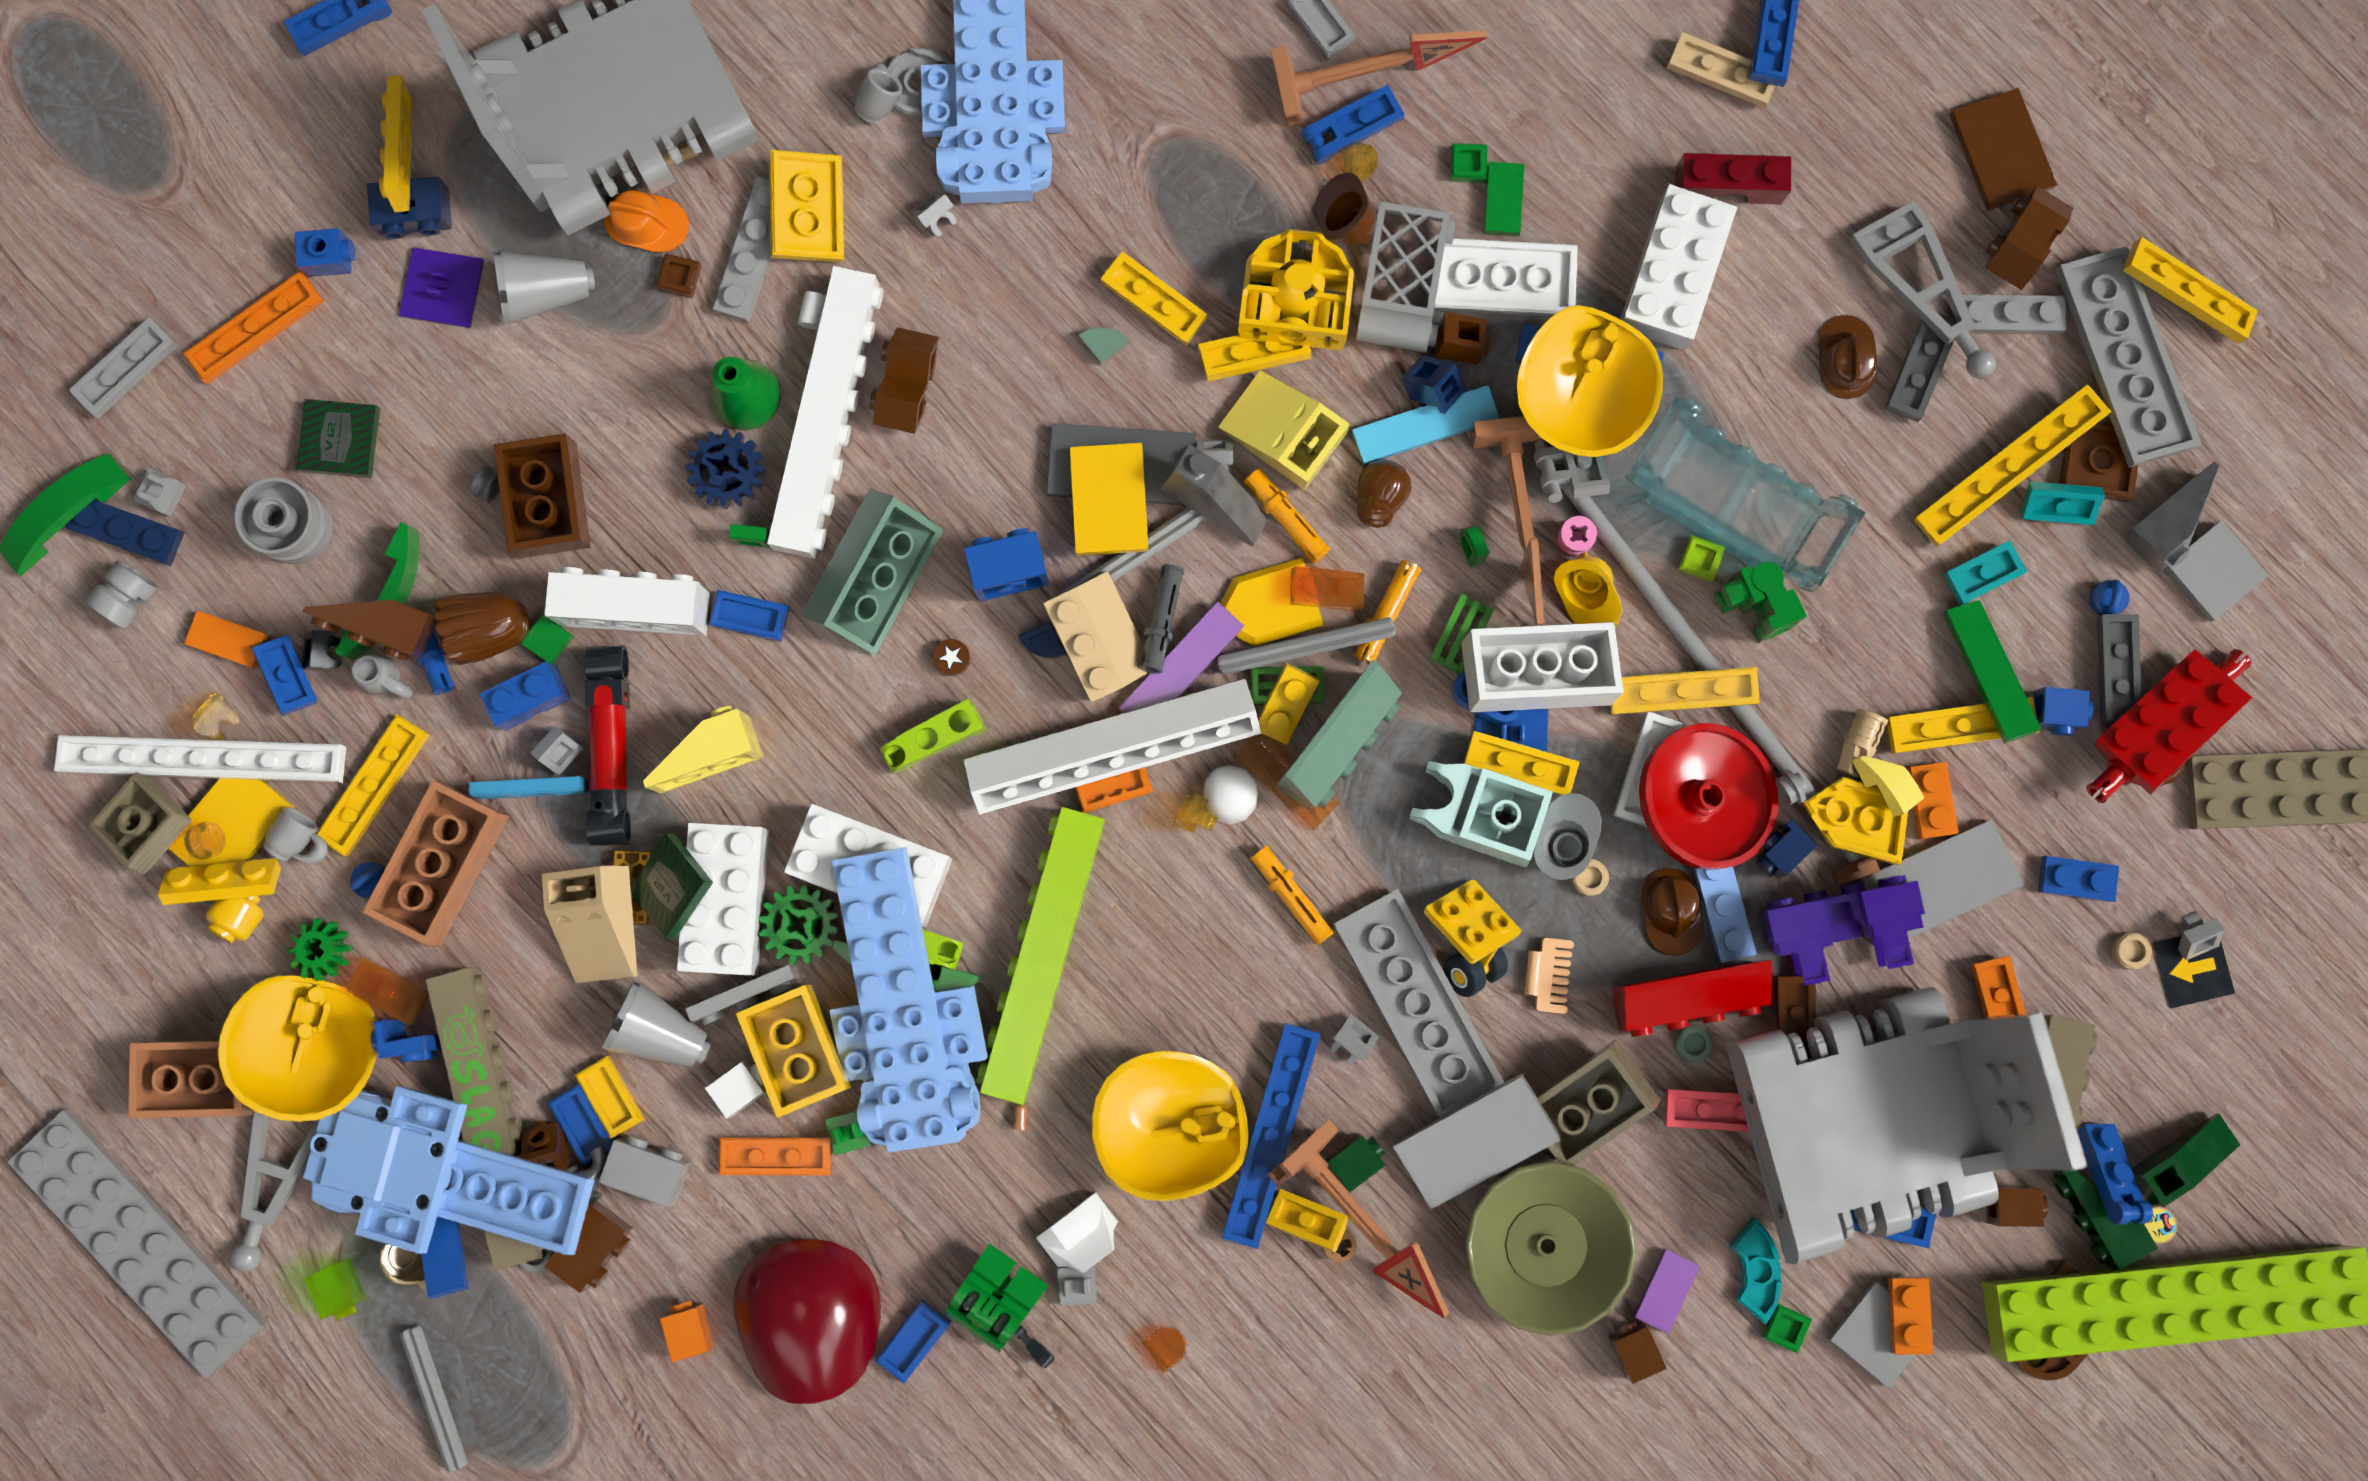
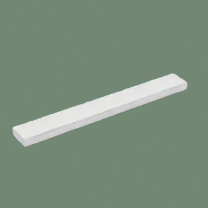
M58 735L54 771L71 774L129 776L138 772L144 776L343 783L346 746L339 744Z

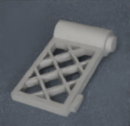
M1380 201L1356 341L1425 353L1428 346L1435 347L1439 325L1432 324L1442 259L1445 243H1453L1456 221L1449 220L1450 213ZM1385 213L1400 215L1407 226L1392 236L1383 224ZM1410 217H1414L1417 219L1412 222ZM1425 220L1441 222L1440 233L1428 242L1416 227ZM1412 231L1422 246L1406 256L1396 240ZM1382 233L1387 240L1380 244ZM1438 242L1435 253L1431 246ZM1391 244L1402 260L1385 270L1377 257L1380 251ZM1426 250L1434 261V268L1421 276L1411 263V260ZM1406 265L1416 280L1400 290L1390 275ZM1375 268L1381 273L1376 278H1374ZM1432 276L1431 286L1429 287L1425 280ZM1383 279L1387 281L1395 292V295L1386 301L1370 299L1372 287ZM1418 285H1421L1429 296L1427 308L1412 306L1404 295ZM1398 299H1400L1403 304L1394 303V302L1397 301Z

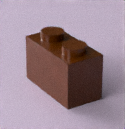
M599 1202L589 1204L575 1255L554 1252L544 1267L579 1293L588 1290L590 1287L596 1289L609 1272L605 1268L606 1264L612 1256L618 1258L631 1242L627 1235L633 1227Z

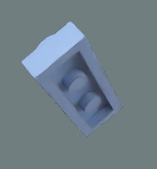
M1733 867L1720 870L1693 868L1718 964L1757 955Z

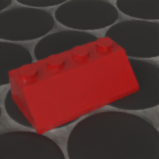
M1771 960L1751 961L1611 987L1619 1031H1630L1631 1037L1652 1034V1026L1666 1024L1667 1030H1675L1689 1027L1688 1020L1702 1017L1703 1024L1723 1021L1725 1020L1724 1013L1738 1011L1739 1017L1760 1014V1006L1771 1005Z

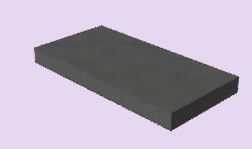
M1052 423L1047 496L1073 498L1070 447L1142 443L1146 503L1186 506L1160 489L1175 462L1188 445L1191 444L1195 447L1196 433Z

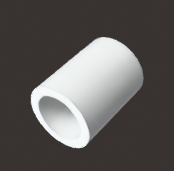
M806 291L797 324L804 328L818 331L826 296L817 292Z

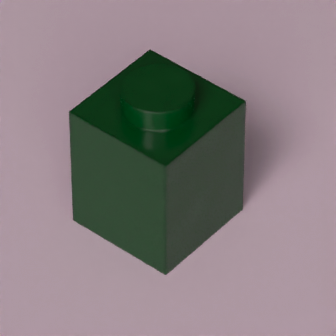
M1359 1134L1325 1161L1345 1188L1352 1192L1385 1167V1164L1380 1159L1385 1155V1152L1373 1136L1366 1140L1362 1134Z

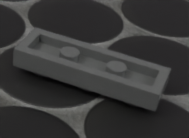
M1938 313L1950 326L1957 324L1956 320ZM1922 320L1919 323L1885 406L1886 410L1915 422H1919L1923 418L1953 342L1946 344Z
M2102 614L2097 616L2101 724H2114L2142 698L2139 614Z

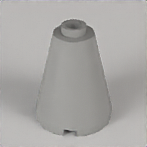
M501 250L493 251L504 324L514 323L589 298L588 290H595L593 268H585L584 261Z
M633 980L623 999L625 1001H623L620 1009L617 1011L601 1048L609 1052L686 1067H692L695 1061L702 1064L711 1043L705 1041L707 1033L693 1022H690L689 1019L643 984Z

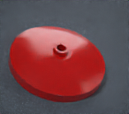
M1713 723L1693 724L1678 729L1664 737L1653 748L1643 766L1639 784V800L1645 824L1658 845L1668 855L1682 864L1701 870H1720L1733 867L1756 855L1771 836L1778 814V789L1775 784V777L1763 753L1750 739L1740 732L1727 726Z

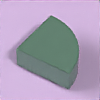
M1106 327L1091 328L1078 335L1082 343L1101 365L1129 344V340L1123 334Z

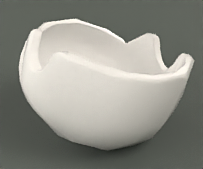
M1229 764L1217 767L1210 772L1209 777L1206 778L1204 783L1203 799L1206 811L1216 821L1230 825L1245 821L1255 810L1258 797L1255 779L1245 768Z

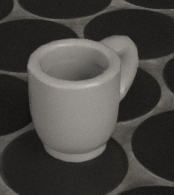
M878 62L871 67L861 82L855 98V112L863 120L871 123H877L889 114L903 90L899 80L888 72L883 63Z
M367 653L355 661L352 667V676L355 683L363 690L376 695L393 692L403 699H409L413 696L412 688L399 681L400 670L391 658L378 653Z
M284 807L269 827L263 844L268 853L285 862L289 861L290 858H295L302 863L313 865L323 860L328 852L325 840L316 834L318 832L316 823L304 813L291 807ZM313 840L315 843L313 850L308 854L300 855L299 853Z

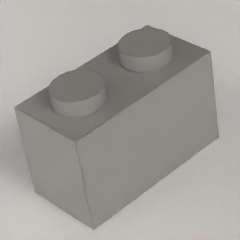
M627 1134L626 1139L619 1138L614 1140L598 1183L668 1208L676 1205L691 1162L682 1159L684 1153L662 1146L661 1151L647 1147L648 1140L631 1134Z

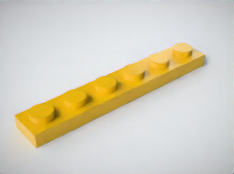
M2087 384L1918 515L1913 521L1937 548L2112 411Z

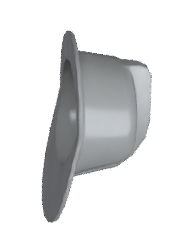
M1569 793L1558 797L1550 804L1534 849L1537 866L1550 878L1557 880L1572 879L1584 872L1589 865L1601 833L1602 825L1600 811L1593 800L1583 794Z

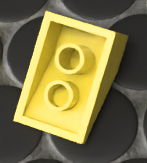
M725 706L710 712L711 718L701 721L643 780L645 788L661 794L763 758L764 756L750 716L739 709L732 710L731 706Z

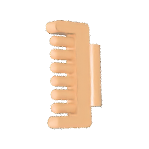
M1543 938L1541 940L1540 952L1528 951L1524 995L1535 996L1534 1008L1536 1011L1565 1014L1568 1010L1564 1005L1550 1004V1002L1567 1003L1565 996L1551 995V993L1564 995L1568 993V988L1552 986V984H1569V979L1553 977V975H1570V970L1554 967L1571 966L1570 960L1555 958H1570L1572 956L1571 951L1555 949H1572L1574 943L1570 940Z

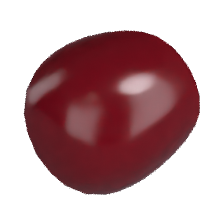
M802 1239L774 1245L758 1253L743 1268L734 1291V1314L738 1334L746 1357L763 1387L773 1397L785 1402L814 1404L840 1396L854 1386L864 1374L872 1358L878 1338L881 1321V1300L879 1288L872 1271L854 1251L835 1242Z

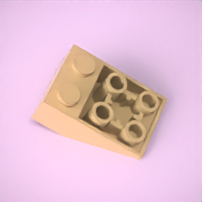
M596 866L542 874L544 911L575 983L637 977L629 866Z

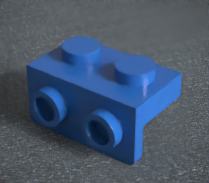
M403 1019L374 1021L375 1030L371 1032V1043L374 1051L378 1052L379 1059L399 1057L400 1063L433 1059L435 1058L434 1051L442 1050L439 1035L407 1038Z

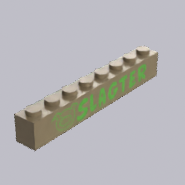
M465 968L425 979L453 1099L456 1102L467 1104L461 1126L463 1141L519 1157L521 1155L520 1139L523 1128L519 1118H514L511 1103L515 1102V1095L511 1083L505 1081L502 1067L506 1066V1056L502 1046H497L494 1031L498 1030V1023L494 1011L488 1009L486 995H489V985L486 976L483 973L480 974L479 969ZM485 1231L494 1271L546 1257L545 1248Z

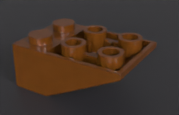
M395 600L308 606L303 609L304 613L313 616L310 623L339 633L340 628L349 631L346 636L347 638L372 647L378 642L385 645L382 652L406 661H410L411 656L422 658L437 624L435 616Z

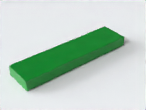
M1980 599L1946 610L1943 616L2003 744L2038 733L2041 727Z

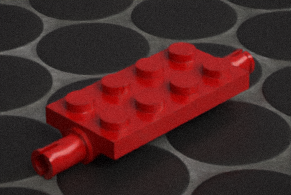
M2194 649L2093 744L2105 755L2108 763L2106 765L2107 769L2092 783L2087 785L2086 789L2089 795L2092 797L2100 788H2103L2095 800L2099 803H2105L2123 784L2128 785L2130 783L2140 785L2151 795L2253 698L2234 682L2241 673L2251 666L2250 658L2246 655L2236 664L2235 662L2244 652L2234 649L2222 662L2215 666Z

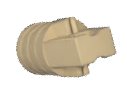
M1857 709L1855 718L1851 722L1852 725L1848 729L1847 737L1843 741L1842 754L1837 769L1846 775L1860 778L1852 760L1860 756L1872 758L1875 755L1876 747L1879 745L1880 737L1884 733L1888 720L1873 712Z

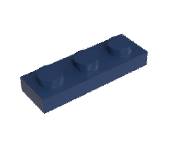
M96 500L90 502L65 526V528L170 566H172L184 536V532Z

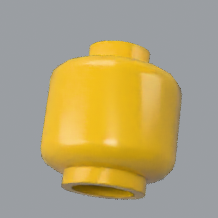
M258 896L215 900L206 912V919L209 922L207 929L230 944H233L235 940L246 941L264 917L263 910L257 905L261 899Z

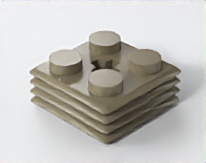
M136 772L88 824V828L127 870L144 875L179 835L184 832L191 823V818L152 778Z

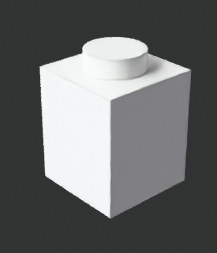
M748 1061L739 1063L705 1088L726 1119L735 1116L767 1093L756 1064L754 1063L751 1066Z

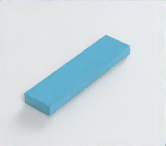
M1487 385L1463 393L1445 414L1439 413L1437 407L1426 405L1352 429V435L1364 466L1372 461L1385 459L1473 430L1475 421L1500 418Z

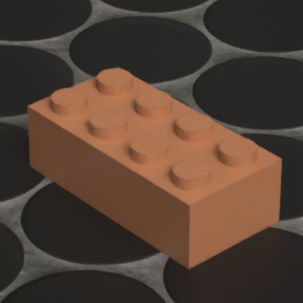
M432 780L362 913L427 946L441 947L510 816L445 783Z

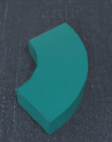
M1752 1217L1729 1245L1738 1256L1742 1268L1741 1286L1734 1299L1766 1325L1776 1309L1781 1294L1780 1256L1768 1231L1756 1218Z

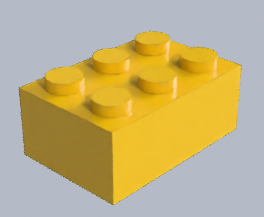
M803 985L736 1013L777 1118L852 1088L839 1060L837 1047L812 985Z

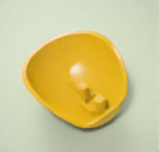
M1581 305L1569 306L1557 312L1538 330L1524 354L1517 379L1518 403L1528 425L1542 439L1557 449L1588 457L1618 453L1641 437L1652 423L1658 411L1663 391L1661 361L1657 350L1650 340L1640 331L1617 317L1601 310Z
M294 975L267 978L255 984L242 995L231 1009L224 1023L220 1036L218 1055L219 1066L225 1084L241 1103L257 1113L277 1120L298 1122L319 1120L339 1112L359 1095L372 1073L377 1052L374 1051L371 1043V1032L375 1030L374 1021H376L374 1012L369 1003L360 994L334 983L316 981L313 978H302L301 976Z
M1158 1051L1146 1053L1126 1061L1106 1078L1095 1100L1092 1114V1138L1097 1157L1106 1175L1121 1190L1146 1200L1168 1201L1200 1194L1229 1179L1245 1160L1248 1148V1124L1241 1094L1233 1079L1222 1068L1195 1055L1174 1051Z

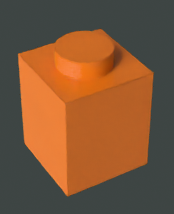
M691 1300L671 1305L669 1306L670 1313L660 1318L671 1363L706 1353L715 1347L703 1303L692 1306Z

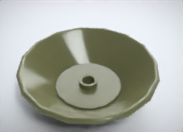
M1554 1161L1520 1166L1491 1184L1472 1211L1465 1241L1470 1279L1487 1307L1517 1329L1546 1336L1582 1331L1611 1313L1630 1285L1637 1254L1631 1217L1615 1191L1584 1168ZM1545 1239H1551L1553 1242V1248L1549 1252H1542L1540 1247L1541 1242Z

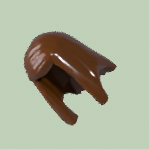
M496 592L460 593L435 601V608L438 610L435 612L438 635L442 637L440 641L447 660H455L459 665L477 663L503 653L522 643L528 634L529 615L527 610L518 599L508 594Z

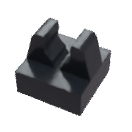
M312 630L305 633L303 669L318 671L341 666L342 660L332 659L326 654L327 649L331 646L338 647L341 639L325 631Z

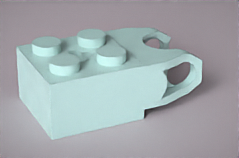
M1429 761L1425 773L1434 776L1439 782L1446 785L1451 792L1452 800L1449 805L1438 810L1412 808L1409 819L1426 826L1440 839L1527 868L1553 792L1484 768L1479 769L1467 764L1445 765ZM1503 812H1507L1511 815L1509 820H1513L1514 823L1503 825L1499 823L1496 816L1500 817Z

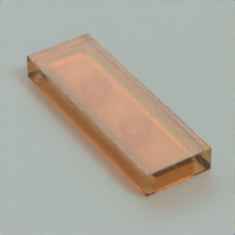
M1262 733L1252 736L1234 756V759L1314 831L1339 804L1332 797L1323 809L1317 805L1314 810L1309 812L1280 790L1276 785L1293 764V761Z

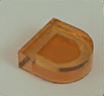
M1161 1327L1142 1340L1143 1345L1162 1373L1180 1362L1186 1352V1340L1183 1334L1174 1327Z

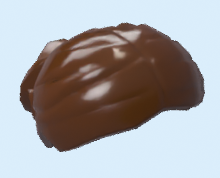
M1380 459L1370 462L1362 469L1357 485V514L1359 520L1367 527L1380 528L1388 526L1392 521L1393 515L1408 499L1412 490L1411 479L1403 466L1391 460Z

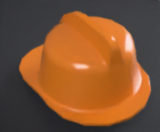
M628 190L620 193L609 202L608 209L611 214L604 218L607 233L615 241L652 252L665 253L676 249L685 241L689 233L688 217L685 210L678 203L668 198L639 190Z

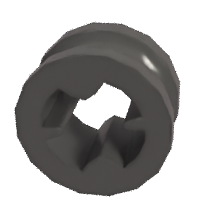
M483 466L474 477L470 492L475 497L482 495L483 500L490 503L500 491L497 472L493 474L491 468Z

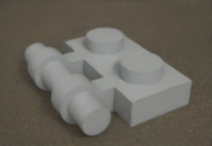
M1544 439L1535 442L1536 452L1533 457L1536 467L1542 473L1540 478L1542 491L1547 494L1550 502L1556 503L1561 501L1563 498L1561 489L1568 487L1571 488L1573 498L1609 494L1610 481L1603 456H1579L1557 449L1554 446L1549 447L1548 442ZM1564 463L1565 470H1555L1556 464Z

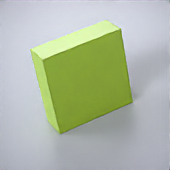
M1691 535L1688 538L1677 570L1711 583L1714 581L1725 547Z

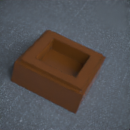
M665 253L656 288L659 291L693 299L702 267L701 263Z

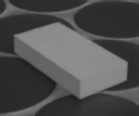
M1288 0L1286 2V7L1326 61L1356 42L1355 34L1329 0Z

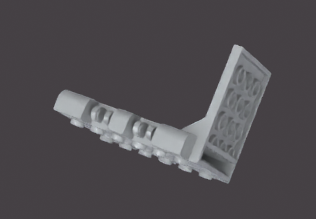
M576 0L557 9L568 33L562 34L556 21H553L548 25L554 39L544 44L540 34L533 31L528 35L535 49L529 51L523 38L515 30L473 51L477 60L472 58L435 4L421 10L482 135L538 211L541 213L551 208L567 236L611 214L597 184L603 182L608 194L612 197L618 194V188L611 177L622 172L626 183L630 187L638 184L631 170V167L635 165L652 194L675 183L676 180L661 152L668 150L676 165L682 162V155L675 145L687 140L689 148L696 155L702 152L695 135L701 132L717 161L760 140L688 0H632L628 3L625 0H614L618 8L610 12L607 11L602 1L596 0L592 4L599 17L594 20L584 1Z
M1928 987L1878 1000L1881 1009L1875 1010L1872 1014L1876 1040L1873 1039L1867 1019L1861 1014L1853 1017L1848 1011H1839L1812 1018L1814 1028L1808 1029L1806 1033L1811 1055L1809 1059H1807L1803 1043L1796 1033L1786 1036L1781 1030H1769L1726 1042V1049L1785 1262L1797 1264L1842 1250L1844 1240L1852 1239L1855 1234L1850 1210L1853 1209L1858 1220L1857 1223L1865 1234L1872 1233L1873 1237L1883 1238L1909 1230L1912 1226V1220L1919 1219L1921 1207L1917 1190H1920L1924 1205L1931 1214L1939 1213L1940 1217H1953L1997 1203L1999 1195L1993 1171L2003 1169L2074 1171L2087 1167L2043 1013L1950 1020L1942 995L1934 987Z

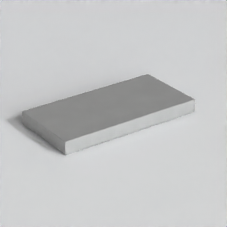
M1993 819L1980 823L1902 859L1901 865L1891 864L1880 869L1879 872L1858 880L1859 883H1863L1864 889L1878 887L1877 879L1897 875H1906L1907 881H1918L1925 914L1921 915L1924 928L1908 931L1909 939L2025 886Z
M1521 1073L1394 1142L1393 1148L1427 1204L1433 1209L1560 1141V1135Z

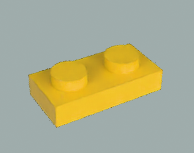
M1286 663L1258 717L1261 733L1287 745L1320 682L1319 678Z
M1280 1189L1266 1224L1336 1253L1350 1218L1343 1213Z

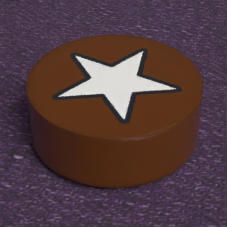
M947 639L937 645L934 650L933 660L935 666L942 674L958 676L967 670L970 664V653L961 641Z

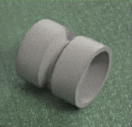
M117 560L105 575L107 583L105 585L98 584L85 602L111 622L126 629L139 613L137 605L146 604L158 587L131 566Z

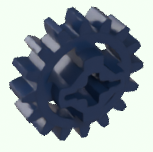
M723 429L722 437L720 438L713 431L709 432L710 441L707 443L698 439L696 442L700 450L698 452L689 450L688 452L694 463L685 465V469L689 473L694 474L687 479L688 484L691 487L699 486L694 493L700 499L707 495L706 502L712 507L720 500L723 509H728L730 501H734L739 507L743 506L741 497L745 495L753 500L755 496L751 491L752 487H763V483L757 478V475L766 474L764 466L757 464L764 457L761 452H753L757 446L751 439L744 443L745 436L741 432H738L732 438L728 429ZM724 447L723 450H721V451H719V452H716V453H714V454H711L713 451H715V450H717V449H719V448ZM742 453L748 459L749 471L741 466ZM730 464L737 473L724 471L721 474L714 465L727 467ZM703 468L710 472L709 486L705 483ZM740 484L738 488L728 491L730 487Z

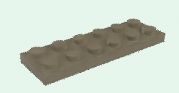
M2368 749L2191 756L2186 761L2191 829L2368 823Z

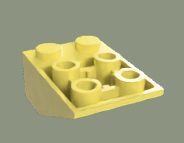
M1259 371L1218 426V429L1300 488L1306 490L1346 436L1350 424L1320 402Z

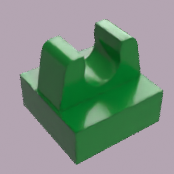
M857 1111L825 1120L835 1156L872 1145L859 1127Z

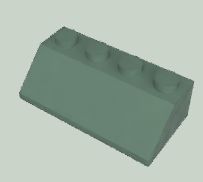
M869 489L801 616L876 656L944 529L894 496Z
M1372 660L1276 785L1309 812L1314 810L1317 805L1323 809L1336 793L1331 786L1339 776L1344 780L1349 776L1358 764L1353 759L1360 748L1367 751L1380 735L1375 731V728L1382 719L1389 723L1401 707L1396 701L1402 692L1379 663Z

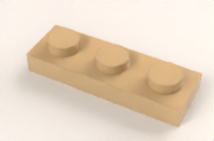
M1684 32L1681 33L1666 68L1764 109L1775 87L1772 84L1749 80L1752 60Z

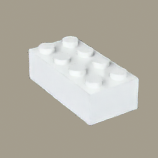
M1669 184L1660 198L1620 320L1631 325L1650 340L1685 351L1694 340L1737 206Z
M561 567L560 573L549 572L545 616L562 627L707 636L710 593L700 585V582L693 581V576L672 574L671 580L656 579L657 574L649 572H634V577H622L620 572L615 570L600 569L597 571V575L583 574V569Z
M1614 622L1471 629L1461 643L1470 712L1612 705L1624 693Z
M811 804L784 873L838 893L832 860L907 847L921 924L926 927L953 859L947 855Z
M688 823L686 849L710 877L713 884L680 931L677 971L759 975L761 936L759 932L762 931V922L759 921V917L763 916L769 842L768 829L752 826Z

